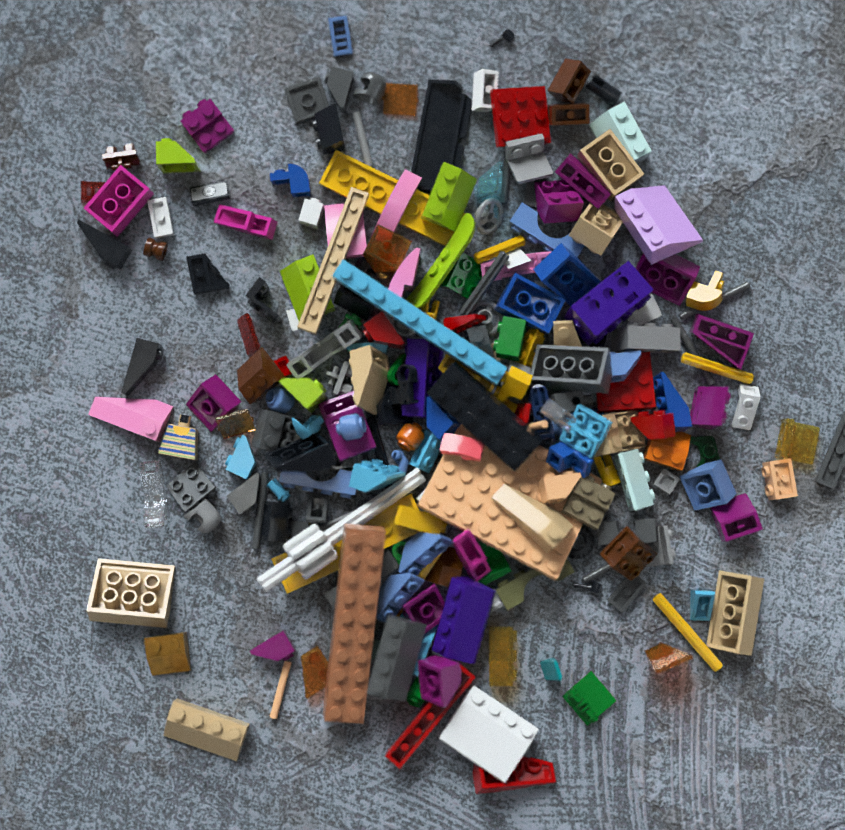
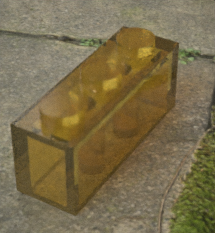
M489 626V686H513V681H517V670H513V662H517V650H513V642H517V630H513V626Z

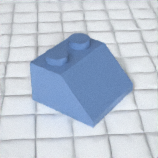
M722 459L705 463L679 476L694 511L727 504L736 495Z

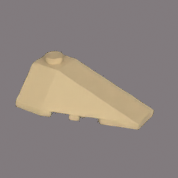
M506 484L491 497L546 553L550 552L573 527L560 512Z

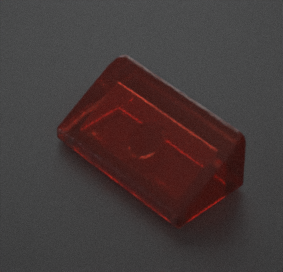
M246 313L237 319L246 353L247 355H252L260 349V344L250 314Z

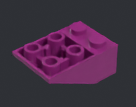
M698 386L695 388L690 411L693 427L712 430L725 423L727 412H724L725 405L729 403L731 395L728 393L729 387Z
M354 391L318 404L340 461L376 448L362 408L354 403ZM357 413L365 419L366 432L359 439L346 441L341 435H338L336 424H339L342 416Z

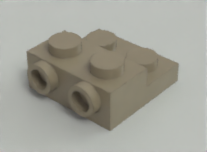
M581 476L571 490L562 513L597 530L605 512L611 505L615 493L611 491L612 488L610 486L595 483L593 477L587 476L583 478Z

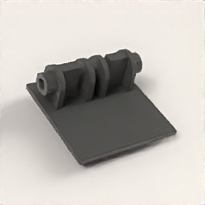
M196 462L166 485L185 513L188 510L191 511L196 504L201 503L200 500L206 499L205 496L214 492L216 488Z

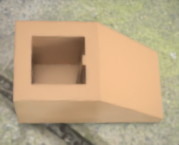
M567 471L555 476V473L544 475L538 482L542 503L545 505L561 503L574 488L581 474Z

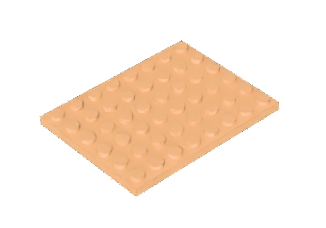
M462 424L454 432L456 435L479 440ZM485 445L481 461L463 460L459 455L443 454L417 507L462 531L470 529L476 539L554 581L558 579L583 523L562 513L569 495L561 503L546 504V506L560 512L573 525L567 535L550 552L546 553L491 499L506 484L542 503L538 482L544 475L555 473V476L567 471L577 473L572 468H568L560 473L546 462L549 450L540 445L516 471L512 470ZM590 473L589 476L595 479L594 482L601 485L602 479Z

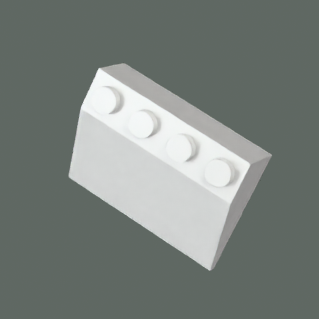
M473 685L466 692L440 735L439 740L505 783L531 744L538 728Z

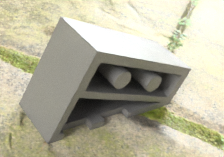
M628 322L626 326L616 328L611 332V352L617 353L628 349L650 353L681 351L680 328L673 327V324H662L661 327H657L655 323H645L644 326H638V322Z

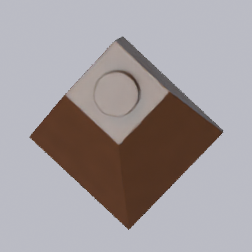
M447 547L424 580L449 587L452 577H460L463 564L456 549Z

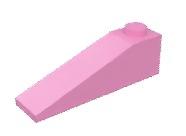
M95 397L88 415L160 442L174 407L153 399Z

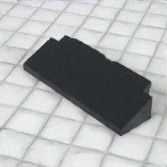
M428 80L411 169L412 173L422 178L417 190L424 193H431L443 162L461 168L464 146L461 144V140L467 136L472 99L466 94H462L463 86L456 80Z

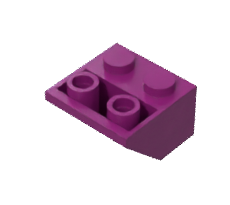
M564 179L535 182L537 212L544 224L578 221L584 202L571 185Z
M746 493L734 496L727 504L710 507L721 542H727L763 529L757 511Z

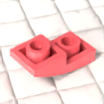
M444 433L440 452L441 454L459 455L463 460L481 461L484 444L480 440Z

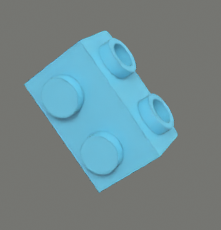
M425 430V438L418 449L415 450L409 464L429 474L440 452L442 440H439L432 432Z

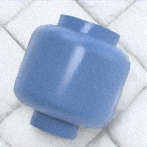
M275 386L266 394L267 406L272 411L287 413L295 404L294 396L286 388Z
M357 413L342 416L339 424H336L338 435H341L346 441L363 437L364 432H366L365 419Z

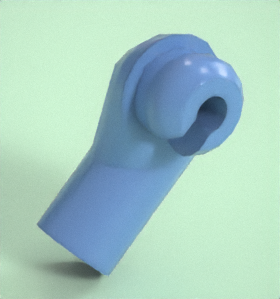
M394 450L391 454L392 459L397 463L399 470L407 472L408 458L403 451Z

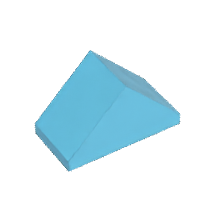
M691 590L690 620L710 621L715 599L714 591Z

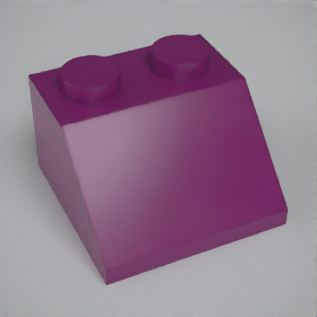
M215 374L201 383L185 405L212 432L236 410L241 400Z
M439 655L418 660L421 698L441 707H447L461 683L460 663Z

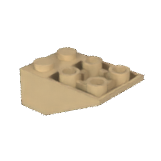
M367 345L350 351L351 382L354 386L353 400L356 406L373 415H377L376 406L383 397L388 381L389 361L386 354L371 345Z
M638 410L601 415L613 423L593 457L646 447L644 434L630 420V417L638 416Z

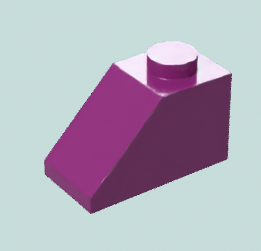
M283 630L250 650V653L276 661L283 659L285 662L294 656L293 652L296 648L287 632Z

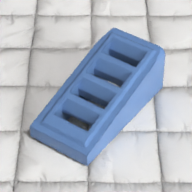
M347 16L328 18L334 57L353 54ZM344 23V27L333 28V24ZM344 30H345V34H342V35H335V34H334V32L344 31ZM346 38L347 40L346 42L336 43L335 39ZM339 46H348V49L337 51Z

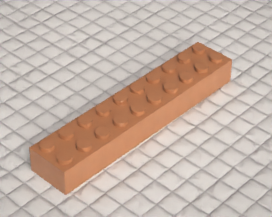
M344 523L323 706L324 721L364 723L366 692L368 689L386 534L385 529L380 526Z

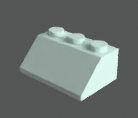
M625 102L607 110L589 124L595 138L611 129L636 163L649 157L652 152Z
M635 449L614 455V461L629 511L654 505L655 495L653 489H649L648 486L650 477L648 471H644L642 465L645 463L642 452Z

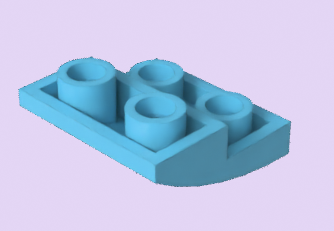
M578 404L571 421L566 423L559 440L587 457L593 458L613 422L586 406Z

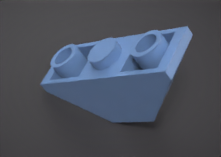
M628 349L622 353L610 352L612 367L611 383L624 381L639 362L641 350Z
M418 532L404 546L398 570L399 573L418 575L424 567L444 552L453 541L440 534Z
M411 573L390 575L379 588L376 619L386 623L389 614L396 616L403 605L409 601L425 582L424 579Z

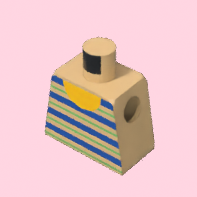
M180 414L178 425H168L158 452L159 454L198 460V429L190 428L191 416Z

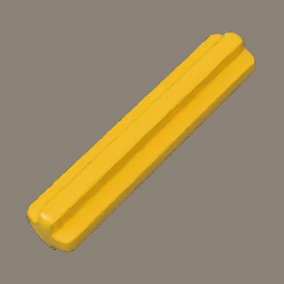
M519 235L477 252L473 255L474 261L480 264L497 257L501 251L507 253L526 244L525 238Z

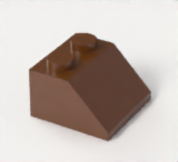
M263 347L237 369L238 390L251 405L263 399L269 390L280 383L281 379L286 378Z

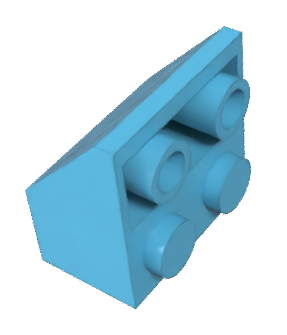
M379 459L362 461V463L354 464L349 487L363 492L382 489L404 477L406 472L399 470V467L395 465L387 466Z

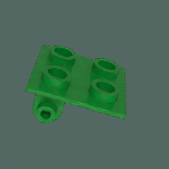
M592 671L562 695L587 726L590 723L596 722L599 719L598 716L617 701Z

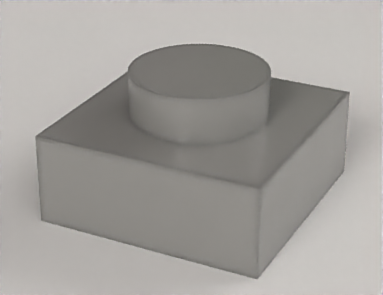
M663 468L653 485L670 495L680 478Z

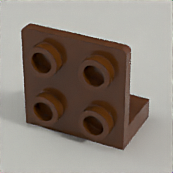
M626 526L606 546L600 555L614 570L632 581L654 560L658 553Z

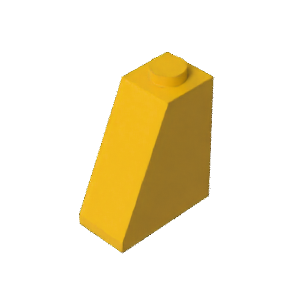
M399 505L394 524L432 534L445 533L447 522L430 513Z

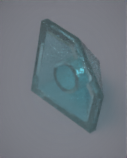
M498 161L478 179V184H475L473 196H477V202H484L488 198L500 200L503 161Z

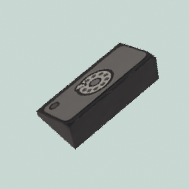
M227 180L190 187L192 205L198 206L230 199Z

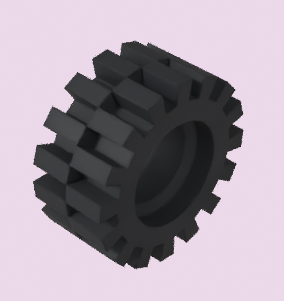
M582 525L578 533L583 537L584 545L580 549L571 548L568 557L582 559L592 552L595 538L592 535V531L586 526Z

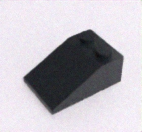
M369 254L366 257H359L354 267L386 288L396 272L395 268ZM342 284L337 290L334 304L367 321L375 306Z
M318 432L303 440L301 438L265 455V458L277 471H324L336 464L329 442Z

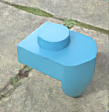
M312 415L302 425L292 417L295 431L302 440L317 433L321 429L320 425L324 422L321 416Z

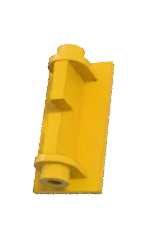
M529 329L526 332L518 363L530 368L532 367L535 355L533 350L536 349L537 344H543L545 339L544 333L539 332L538 329Z

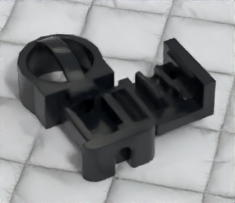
M402 364L397 370L399 386L398 388H390L391 405L398 406L400 404L411 405L418 403V400L414 399L413 383H417V369L413 365ZM407 368H408V370H409V376H408V378H407V380H406V379H405V372H406V370H407Z

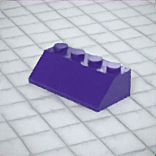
M407 339L405 364L413 365L417 369V383H413L414 399L418 400V403L411 405L401 404L402 416L426 419V399L429 396L427 392L442 376L438 367L443 360L444 352L425 339ZM407 368V370H406V372H405V379H406V380H407V378H408V376H409V370H408V368Z
M467 576L452 577L432 651L448 659L475 664L496 591Z

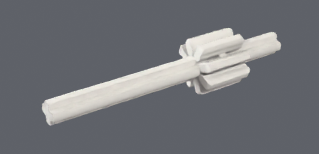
M418 468L414 469L325 532L320 530L316 524L311 525L283 545V549L288 557L258 577L257 581L264 591L267 592L296 571L300 572L304 579H308L338 557L333 549V545L342 540L344 523L364 525L426 481L425 477Z

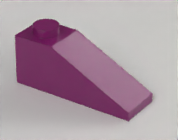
M571 153L555 171L556 174L598 209L611 195L587 167Z

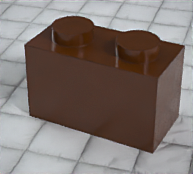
M565 58L547 91L557 101L574 104L591 71L582 61Z
M587 103L548 105L549 124H590V105Z

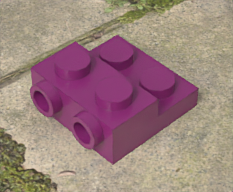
M211 99L201 100L197 104L198 108L192 112L191 110L186 111L182 115L183 119L180 120L204 154L235 132Z

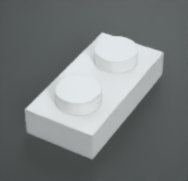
M167 198L147 200L155 239L174 235Z

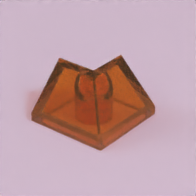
M378 224L363 255L375 272H396L412 241Z
M662 642L645 650L649 667L656 674L693 659L691 654Z

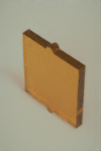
M386 83V89L382 97L384 101L383 114L416 116V104L419 102L417 98L418 85Z
M248 408L215 417L218 425L217 429L221 432L223 439L255 431L254 418L251 417Z

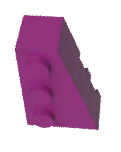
M696 314L690 333L737 369L741 370L754 333L700 314Z

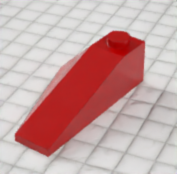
M522 756L505 783L475 763L473 765L475 794L494 793L556 783L553 763L532 757Z

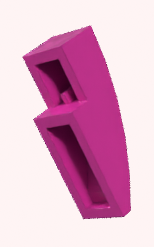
M220 204L214 219L216 224L270 240L273 239L278 223L270 217Z
M470 529L465 530L453 540L456 552L469 577L479 581L491 571L486 561L487 558Z

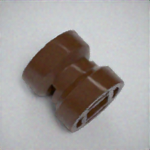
M149 237L145 243L143 255L147 257L153 256L157 260L163 261L168 250V243L163 241L156 242L155 239Z

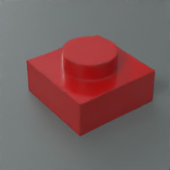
M287 356L274 360V363L285 377L292 375L286 366L289 362Z

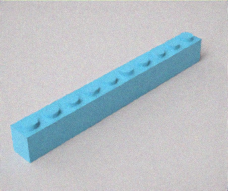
M344 259L333 273L332 277L334 280L493 385H497L507 370L506 366Z

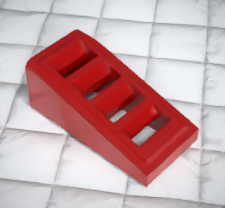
M471 314L448 317L443 319L445 327L457 334L485 321L486 316Z
M518 404L515 414L526 424L529 420L531 404Z

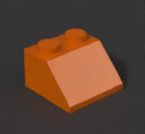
M676 432L674 437L648 440L644 460L676 471H682L689 452L691 435L684 432Z

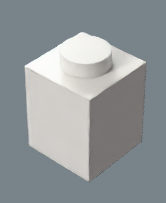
M316 198L304 199L298 220L301 225L315 229L319 228L324 211V205L321 203V200Z

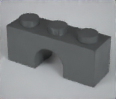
M657 518L635 519L636 528L634 533L648 546H654V542L659 541ZM618 520L601 521L597 529L598 545H603L606 548L621 532Z

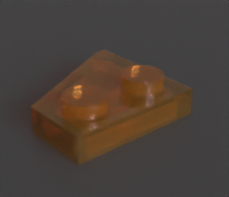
M318 645L301 656L305 697L307 699L326 687L328 660Z

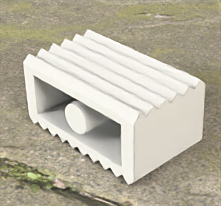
M481 69L474 73L472 111L484 113L492 111L490 90L498 89V71Z

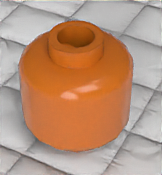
M415 422L413 424H404L396 436L398 446L407 452L417 450L425 438L422 431L423 428Z

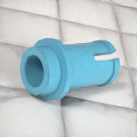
M276 478L268 483L267 487L276 495L278 501L284 503L291 496L289 494L290 491L286 490Z

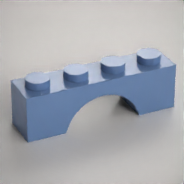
M523 202L521 203L509 222L510 229L519 235L521 233L527 236L526 239L532 244L536 245L538 243L543 246L542 249L545 252L553 251L562 243L578 258L585 247L583 244L576 243L568 235L561 238H551L545 235L538 226V212Z
M340 469L335 477L327 481H316L306 471H281L279 482L283 483V487L294 489L295 485L302 486V490L313 492L314 489H320L321 494L332 495L333 492L340 493V497L351 499L352 495L356 496L357 489L349 487L352 471Z

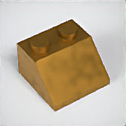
M187 632L144 638L146 659L152 676L191 671Z

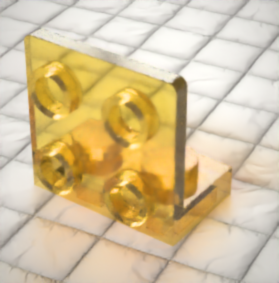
M790 418L782 419L774 457L781 459L791 458L792 461L812 465L820 428L794 422V419Z

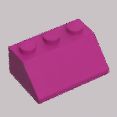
M120 165L86 204L84 209L118 237L154 193Z

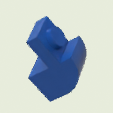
M288 164V171L285 172V170L279 169L275 170L274 173H270L272 185L290 183L293 198L311 196L308 175L300 166Z
M559 442L549 447L546 462L559 473L572 468L577 473H580L583 478L590 475L593 464L591 458L564 442Z

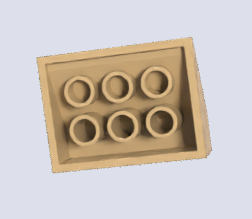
M98 559L87 606L89 620L167 628L175 566Z

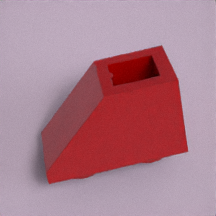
M665 410L653 411V414H649V411L637 412L638 416L630 417L631 422L649 440L666 439L676 436L673 413H665Z

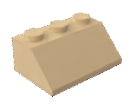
M611 129L582 148L577 155L578 160L611 193L608 197L610 202L615 199L616 195L625 192L644 175L643 171Z

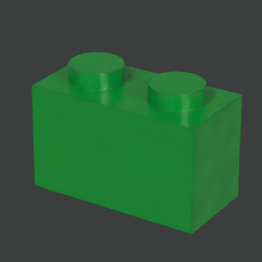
M503 316L502 322L499 321L497 333H500L499 339H495L493 351H496L497 358L519 362L527 327L526 320Z

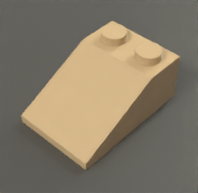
M590 202L568 236L572 237L576 243L588 247L592 253L602 256L623 222L616 211L602 204L598 209Z

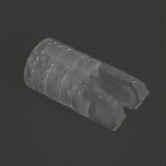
M551 398L540 409V413L565 432H570L571 425L567 422L572 424L577 419Z

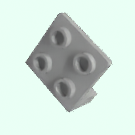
M542 133L506 142L505 159L517 184L553 176L552 168L544 154L545 138Z
M658 526L659 541L654 542V546H650L658 555L646 567L674 564L673 560H676L674 548L671 549L670 541L673 540L672 532L667 526Z

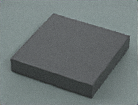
M320 77L284 88L296 125L315 119V113L329 106Z

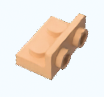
M791 458L762 463L761 471L766 483L765 494L769 501L798 496Z

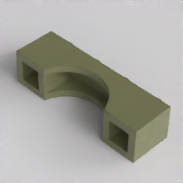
M566 559L556 581H560L575 572L568 559ZM532 568L526 572L523 569L515 573V578L509 582L505 579L498 583V588L495 590L506 610L523 602L526 584L532 578L543 574Z

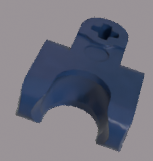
M537 384L530 389L527 395L528 403L531 404L530 416L532 423L546 420L548 427L534 431L543 440L550 439L553 442L555 441V434L551 421L548 392L545 386ZM538 411L544 413V416L542 418L540 415H537Z

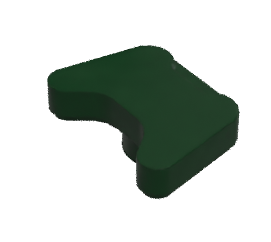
M694 436L690 438V444L698 448L700 461L696 467L720 460L713 436Z

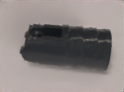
M594 75L592 82L590 81L586 84V88L612 107L622 95L621 91L598 75Z

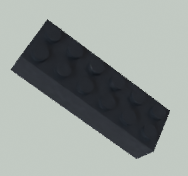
M456 361L449 366L427 392L430 397L514 471L520 467L543 440L540 435Z

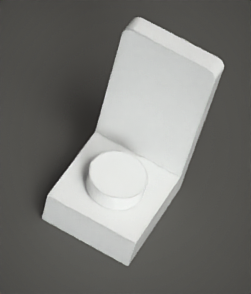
M740 383L738 387L739 401L732 421V427L751 430L760 401L759 387Z

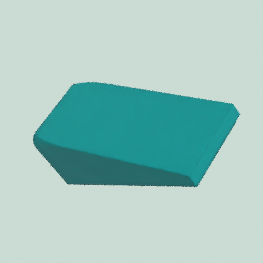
M549 658L540 662L546 680L560 681L563 679L558 661L555 658Z

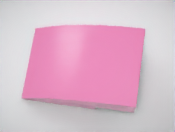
M344 204L324 206L328 245ZM363 214L345 259L368 256Z
M415 248L405 258L388 289L401 298L404 297L405 291H413L420 260V248Z

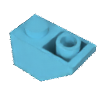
M242 435L241 438L238 437L233 446L236 449L233 455L228 456L225 465L227 466L226 470L248 480L257 461L248 437Z

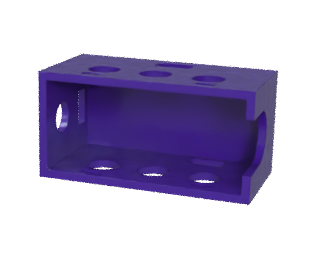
M628 260L574 303L564 318L565 320L573 321L577 334L588 346L593 342L596 345L608 332L614 331L622 321L625 322L633 315L632 313L646 305L654 289ZM610 290L614 293L613 297L610 295ZM596 301L599 304V309L596 307Z

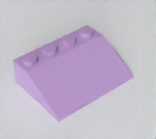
M665 185L632 188L615 196L614 210L651 265L703 242V239Z

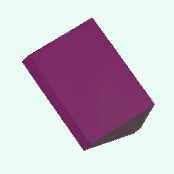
M433 584L402 607V614L406 619L427 625L425 633L439 624L445 602L437 586Z

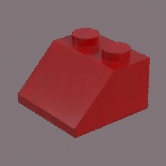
M380 312L363 324L365 329L363 333L369 343L373 341L374 343L388 345L389 348L401 350L405 348V342L383 312Z

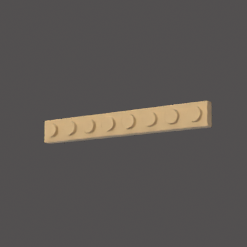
M353 187L350 188L298 323V329L317 334L337 282L333 279L332 275L341 261L346 258L369 198L368 192Z

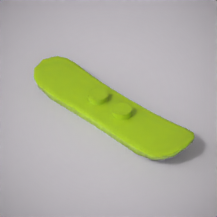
M466 213L462 217L457 229L418 286L406 298V301L416 308L423 307L433 297L471 242L476 224L475 219L470 213Z

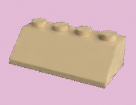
M719 570L707 639L708 647L752 656L764 578Z
M177 698L173 701L169 711L163 736L237 761L250 723Z

